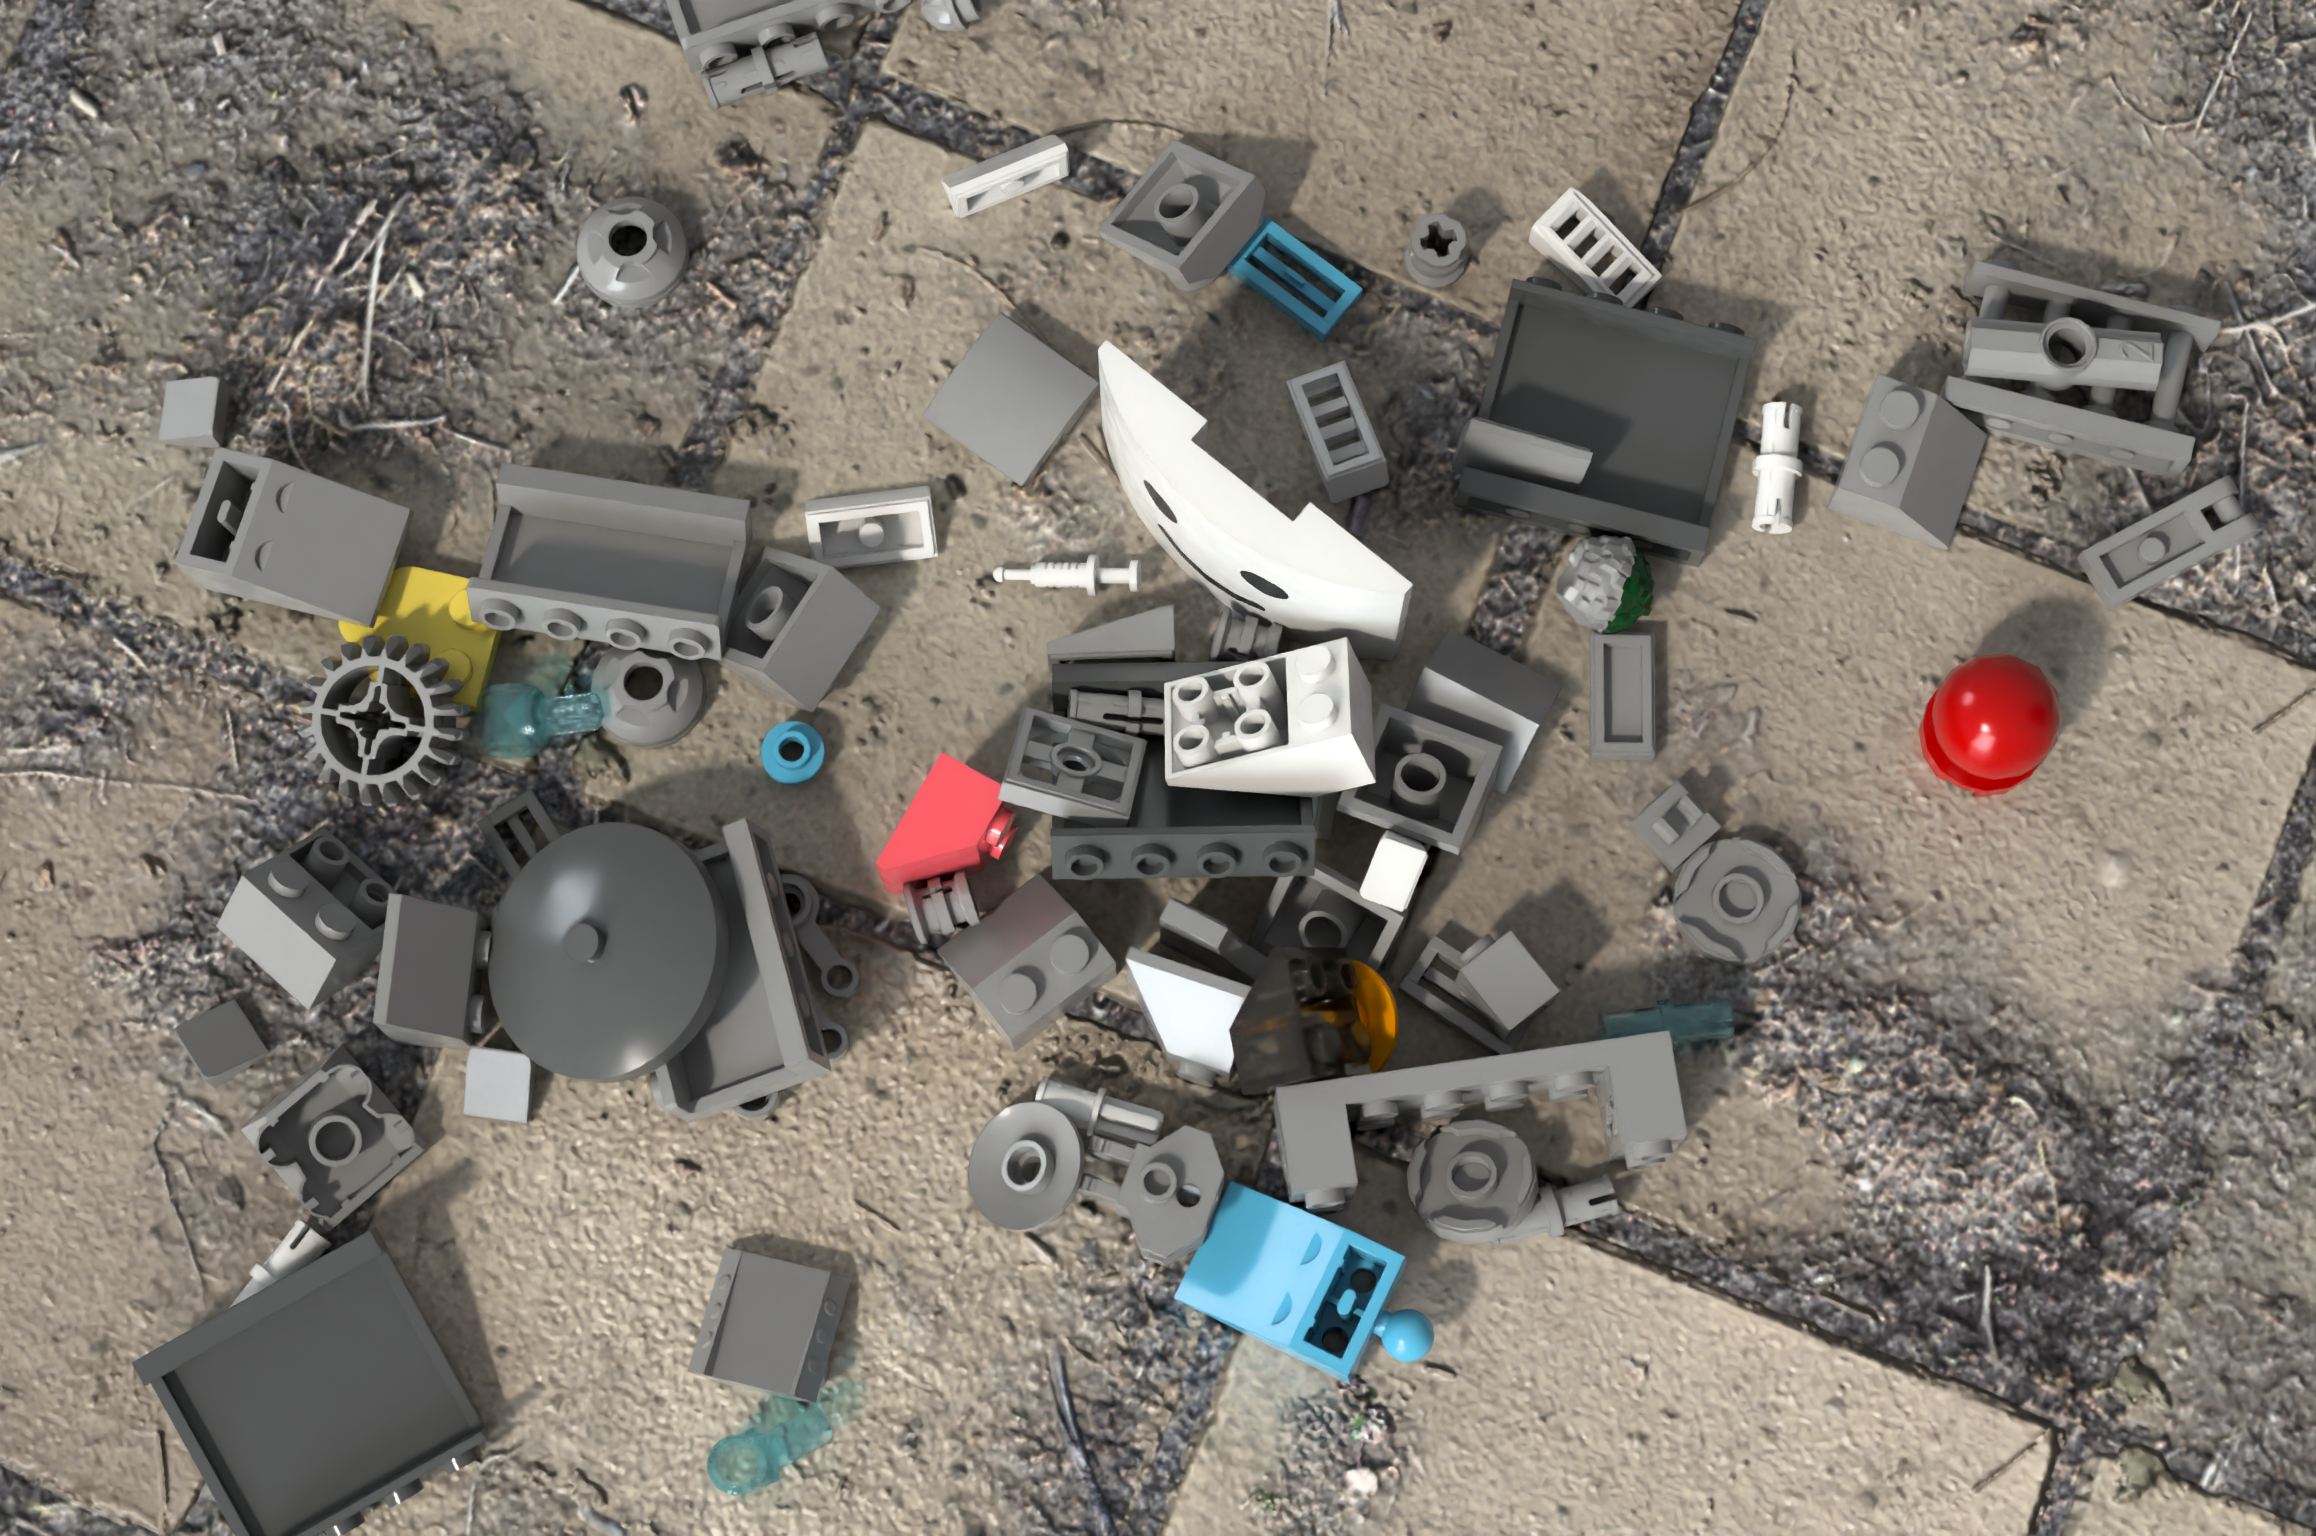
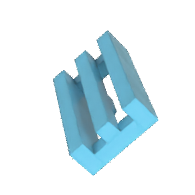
M1267 216L1264 217L1258 230L1227 266V271L1323 343L1332 334V329L1337 323L1340 324L1347 316V311L1352 305L1355 306L1362 298L1363 288ZM1267 240L1341 297L1335 303L1302 276L1262 248L1260 244ZM1249 258L1253 259L1326 315L1321 318L1248 263L1247 260Z

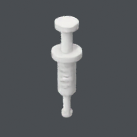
M1089 555L1087 563L1064 562L1063 564L1062 562H1056L1055 564V562H1036L1035 565H1031V569H1005V567H997L993 572V577L998 582H1004L1005 580H1030L1031 584H1035V587L1086 588L1088 596H1097L1100 583L1129 584L1131 592H1139L1141 587L1140 560H1131L1129 568H1100L1098 555Z

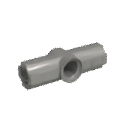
M1970 317L1966 325L1962 353L1964 375L2035 381L2043 388L2053 391L2066 390L2074 385L2154 391L2159 384V376L2163 364V343L2160 333L2093 328L2083 321L2072 317L2058 318L2049 324ZM2058 344L2067 347L2075 356L2076 362L2073 364L2058 362L2050 354L2048 346Z

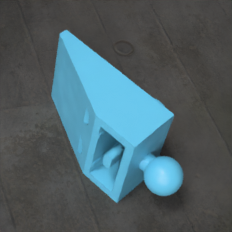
M1230 1181L1212 1218L1205 1241L1197 1249L1174 1296L1175 1300L1350 1385L1375 1335L1382 1338L1383 1346L1388 1354L1402 1362H1415L1422 1359L1431 1350L1434 1342L1433 1326L1423 1313L1413 1309H1402L1394 1313L1387 1311L1407 1269L1405 1256L1345 1227L1233 1181ZM1360 1271H1369L1377 1279L1374 1289L1368 1293H1358L1351 1286L1353 1276ZM1335 1329L1343 1331L1348 1336L1347 1346L1338 1353L1329 1352L1323 1346L1324 1336L1329 1331Z

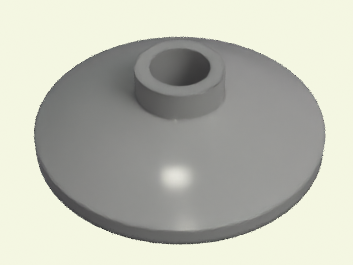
M1041 1102L1018 1103L995 1115L977 1137L971 1151L968 1166L970 1193L981 1214L993 1224L1011 1231L1035 1230L1059 1217L1075 1197L1083 1176L1084 1148L1079 1131L1065 1113ZM1041 1162L1039 1173L1033 1180V1170Z

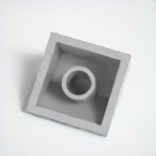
M1878 373L1866 396L1827 509L1946 551L1987 434L1939 394Z
M764 545L742 578L722 661L712 660L777 700L813 713L819 702L825 699L832 691L837 675L854 649L859 647L867 638L870 625L881 610V607L833 566Z
M1382 703L1373 722L1376 783L1343 790L1336 810L1459 855L1474 836L1491 796L1503 746Z
M1037 874L981 916L980 924L969 925L937 949V953L1014 1053L1117 976L1115 960L1077 911L1040 874Z
M389 893L373 1023L396 1044L469 1050V1046H474L475 1033L483 1034L485 1032L488 1018L487 995L480 994L482 971L488 970L492 931H487L488 924L478 912L403 894Z

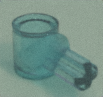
M521 683L491 685L481 690L483 754L491 758L518 759L538 755L541 752V746L548 744L551 735L598 730L604 719L601 699L595 693L545 698L543 692L536 686Z
M812 1407L764 1433L755 1425L740 1434L726 1436L713 1446L707 1459L709 1478L716 1488L737 1499L755 1497L763 1492L767 1486L783 1479L780 1468L831 1443L834 1439L833 1431L825 1414L819 1407ZM738 1449L753 1451L757 1458V1471L754 1477L743 1485L729 1484L723 1473V1465L727 1456Z

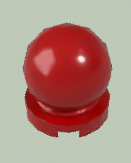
M1991 654L1972 657L1949 672L1925 706L1923 720L1918 731L1923 757L1939 779L1942 781L1947 779L1958 788L1973 791L1972 795L1983 797L2007 793L2028 780L2057 742L2061 723L2057 690L2039 667L2011 654Z

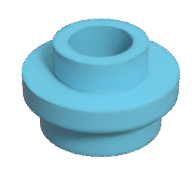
M788 721L775 726L765 736L761 746V760L767 773L776 781L786 785H799L810 781L819 773L825 760V748L820 735L814 728L803 722ZM798 742L804 747L802 757L792 762L784 760L781 757L782 748L787 743Z

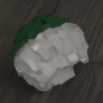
M1603 535L1598 538L1580 539L1576 543L1575 549L1568 556L1567 561L1571 566L1566 568L1563 575L1557 580L1556 595L1564 604V609L1574 618L1576 624L1589 627L1594 632L1615 633L1623 629H1630L1639 617L1649 616L1652 610L1650 605L1654 599L1652 592L1656 583L1652 578L1650 563L1645 560L1641 550L1634 545L1632 538L1628 536L1619 538L1616 535L1613 537Z

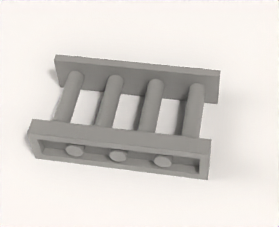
M1990 259L1985 262L1975 260L1964 281L1962 292L1983 297L1978 318L2004 320L2007 304L2043 312L2042 323L2049 324L2058 318L2072 317L2084 323L2105 329L2160 333L2161 341L2166 343L2150 417L2148 421H2144L2142 424L2117 418V413L2113 411L2117 388L2092 386L2088 404L2080 408L2056 403V398L2051 395L2052 390L2043 388L2035 381H2028L2027 388L2017 393L1995 387V383L1990 380V377L1962 374L1957 378L1948 375L1938 394L1982 431L2177 479L2191 461L2196 437L2180 434L2179 429L2174 426L2190 352L2195 350L2205 353L2219 334L2222 321L2207 318L2203 311L2192 306L2172 305L2167 308L2022 272L2019 265L2003 259ZM2062 345L2048 346L2052 357L2059 362Z

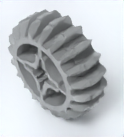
M367 635L364 638L362 647L357 642L342 644V660L335 656H326L323 660H320L328 678L311 676L305 681L309 688L317 693L315 701H302L298 705L302 712L312 713V725L300 727L297 733L304 738H315L316 745L310 748L304 757L309 762L326 761L318 779H321L324 783H334L340 780L338 794L343 798H354L360 794L361 803L365 806H378L383 799L389 807L402 806L405 802L406 794L412 800H421L428 795L427 782L435 786L443 785L448 781L441 763L458 765L463 760L460 754L451 748L453 741H466L471 735L464 728H456V716H466L472 709L469 708L468 704L453 703L452 697L460 692L464 684L459 679L442 681L450 663L444 658H435L429 661L431 648L428 645L414 643L409 648L408 640L405 636L391 635L385 643L380 635ZM378 671L376 682H370L366 697L355 705L347 704L357 685L367 676ZM406 679L418 692L425 716L418 714L413 709L410 702L411 686L405 684ZM380 712H383L382 714H390L391 721L402 722L406 727H389V729H386L387 727H379L378 721L366 719L363 714L379 715ZM345 726L350 727L358 738V755L354 753L349 744ZM411 737H421V742L413 756L401 767L390 772L392 759H399L401 747L406 740ZM357 756L362 757L363 762Z

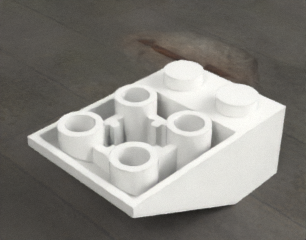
M1347 637L1164 683L1165 780L1168 786L1319 797L1376 783L1371 685Z

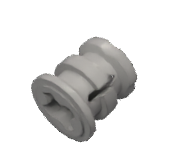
M1443 213L1429 214L1418 221L1416 229L1411 234L1410 243L1405 253V267L1411 279L1420 286L1429 289L1446 288L1454 284L1463 274L1466 265L1465 248L1467 240L1466 232L1461 223ZM1436 243L1439 251H1447V255L1438 257L1434 249H1427V245Z
M1224 606L1219 616L1208 660L1209 662H1220L1221 660L1225 662L1254 661L1276 655L1283 625L1274 622L1270 627L1257 624L1259 618L1246 615L1245 621L1232 618L1231 608Z
M965 869L956 871L954 879L942 882L940 876L927 880L928 887L918 890L911 883L903 884L904 898L909 916L921 945L928 943L930 932L941 929L943 935L955 932L956 924L967 921L971 926L981 923Z

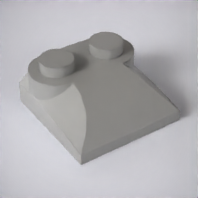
M1173 139L1097 231L1103 239L1143 262L1165 272L1176 288L1182 291H1195L1212 284L1258 230L1265 216L1263 204L1266 190L1256 175Z

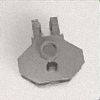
M1185 1125L1150 1147L1137 1143L1135 1149L1099 1136H1087L1083 1148L1093 1158L1104 1162H1112L1126 1167L1128 1170L1121 1187L1084 1173L1077 1192L1115 1206L1117 1215L1130 1219L1144 1259L1168 1267L1203 1245L1225 1185L1224 1170L1211 1133ZM1185 1194H1193L1200 1199L1192 1207L1182 1206L1178 1202Z

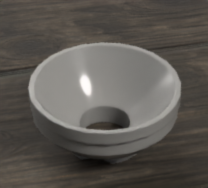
M622 197L600 206L588 217L581 228L577 241V262L582 278L588 288L598 298L622 308H643L662 301L679 287L686 275L690 262V246L683 226L666 206L648 198ZM631 225L643 229L647 234V241L639 253L632 256H622L612 250L611 239L618 229Z
M614 646L610 648L600 659L594 671L591 684L592 706L598 721L605 731L622 744L644 750L661 749L675 744L687 736L698 724L704 712L707 699L706 680L697 660L683 659L670 652L644 648L635 650H624ZM644 666L657 669L663 676V684L660 692L655 697L649 700H637L627 693L626 681L633 670Z

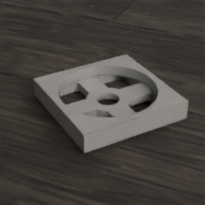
M1023 707L998 800L1099 828L1127 827L1147 741L1037 709ZM1044 743H1060V744L1056 745L1055 747H1052V746H1049V745H1045ZM1098 754L1102 755L1103 757H1105L1106 759H1108L1110 762H1106V761L1101 760V758H1100V756H1099ZM1068 760L1077 761L1084 765L1086 770L1076 771L1069 769L1063 765V762ZM1021 762L1051 770L1052 774L1058 778L1056 785L1024 777L1020 770ZM1092 782L1122 790L1121 796L1113 801L1081 792L1083 785Z

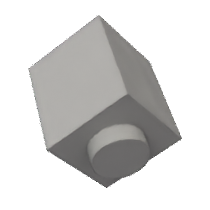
M1511 930L1497 941L1490 934L1485 935L1459 957L1465 966L1459 970L1455 980L1456 984L1503 1042L1553 1004L1560 992Z

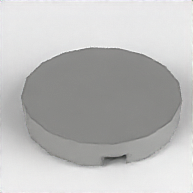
M1732 837L1731 839H1722L1717 842L1713 841L1701 846L1683 864L1672 890L1673 917L1683 939L1701 956L1723 965H1751L1772 956L1793 934L1801 913V895L1799 896L1797 878L1791 864L1772 846L1749 837Z
M1482 1118L1453 1121L1441 1127V1133L1433 1136L1429 1141L1426 1138L1415 1149L1407 1170L1408 1194L1411 1204L1422 1224L1439 1237L1462 1244L1492 1242L1514 1231L1531 1213L1539 1192L1535 1157L1528 1145L1526 1146L1517 1137V1133L1505 1124Z

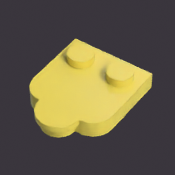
M414 566L401 567L393 571L373 629L338 620L339 629L347 642H357L361 647L367 635H380L385 643L391 635L405 636L408 640L409 648L414 643L428 645L431 648L429 661L435 658H444L450 663L442 681L459 679L464 684L460 692L452 697L453 703L468 704L469 708L472 709L471 711L479 713L502 630L490 628L483 623L472 622L466 590L469 578ZM378 671L368 676L371 682H376ZM406 679L405 684L411 686L410 697L420 699L414 686Z

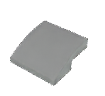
M999 312L954 368L922 416L1021 487L1029 486L1060 437L1070 433L1100 388V381L1006 314Z

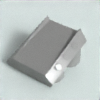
M342 1044L326 1053L321 1060L270 1103L256 1112L241 1128V1131L256 1147L257 1154L269 1167L274 1168L297 1195L302 1205L319 1221L327 1232L337 1226L428 1147L425 1141Z
M725 1248L687 1372L719 1383L772 1396L816 1403L819 1389L826 1383L830 1368L828 1358L838 1323L843 1317L851 1278L830 1271L743 1250Z

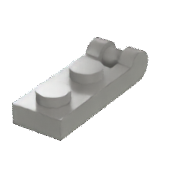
M2230 475L2212 482L2083 550L2077 557L2079 563L2109 612L2217 554L2244 543L2262 530L2253 513L2246 514L2235 496L2240 491ZM2213 509L2223 527L2213 531L2202 514L2203 512Z

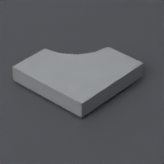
M1170 898L1159 918L1160 943L1233 981L1254 987L1255 993L1274 1002L1284 983V967L1244 943L1231 932L1227 924L1177 898H1174V900Z

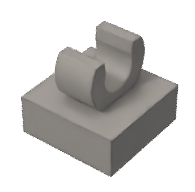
M1677 780L1630 823L1629 829L1673 874L1701 846L1705 845L1720 831L1721 825Z

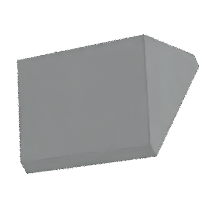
M1450 628L1425 665L1404 711L1503 746L1493 792L1505 797L1563 685Z
M1315 860V876L1278 878L1246 944L1283 966L1285 973L1295 979L1312 964L1332 958L1353 959L1368 965L1379 973L1404 929L1408 911L1404 909L1401 912L1364 899L1359 892L1360 884Z

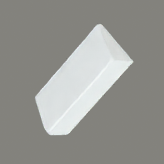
M1048 135L949 174L941 179L942 186L956 218H963L1068 176L1070 173L1069 150L1066 143L1056 135Z
M929 486L815 499L805 502V517L811 559L831 565L836 570L938 557Z

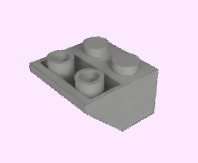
M323 827L243 874L216 927L306 1009L310 1010L348 986L382 950L389 893H399L348 849L344 843Z

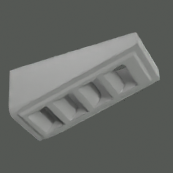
M1173 605L1161 606L1047 642L1049 671H1052V664L1175 662Z

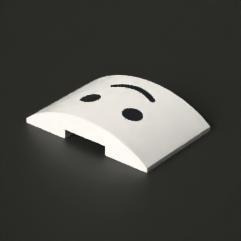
M1106 340L1098 349L1104 437L1110 459L1126 495L1138 516L1159 545L1183 571L1215 598L1244 617L1249 615L1259 618L1257 623L1259 625L1270 627L1274 622L1283 625L1281 636L1300 644L1313 646L1347 637L1357 658L1392 661L1400 652L1413 584L1311 502L1294 521L1290 520L1207 453V419Z

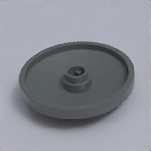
M604 822L584 826L568 832L549 843L515 877L499 906L491 932L488 978L493 1004L506 1033L514 1044L535 1063L551 1072L591 1083H614L638 1078L661 1067L679 1054L701 1030L717 1002L724 983L729 955V928L724 902L717 884L708 869L692 851L677 840L653 829L626 822Z

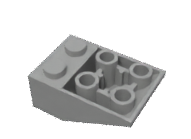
M217 446L174 563L204 589L373 629L414 512L410 508L280 461Z

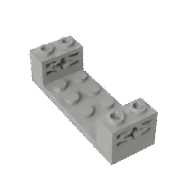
M1670 1030L1276 1087L1273 1110L1287 1202L1296 1208L1303 1207L1304 1211L1313 1215L1324 1216L1342 1212V1204L1348 1200H1353L1358 1179L1349 1122L1356 1121L1357 1130L1365 1131L1395 1125V1116L1420 1112L1421 1121L1443 1120L1460 1115L1459 1107L1463 1105L1483 1102L1486 1112L1505 1111L1524 1106L1523 1098L1544 1093L1549 1094L1550 1102L1573 1101L1587 1097V1089L1596 1086L1609 1162L1626 1160L1628 1170L1663 1165L1666 1163L1665 1157L1673 1155L1675 1149L1688 1135Z

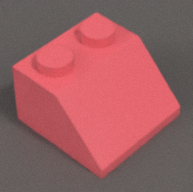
M941 752L876 861L884 889L897 895L904 893L903 884L911 883L916 889L927 887V880L940 876L942 882L954 879L955 872L965 869L967 875L982 872L991 856L1001 860L1013 842L1018 827L1012 824L1016 815L1013 812L1012 803L998 800L1001 784Z

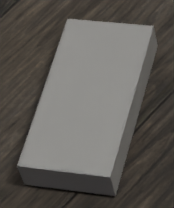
M1590 633V760H1654V633Z

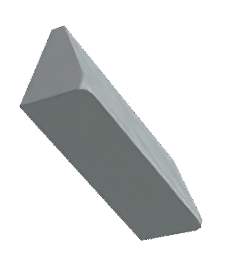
M1474 417L1461 429L1452 463V470L1462 475L1464 466L1576 494L1589 467L1593 452H1590V449Z

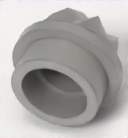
M921 0L923 16L939 30H958L961 32L969 29V22L980 19L983 16L980 0Z

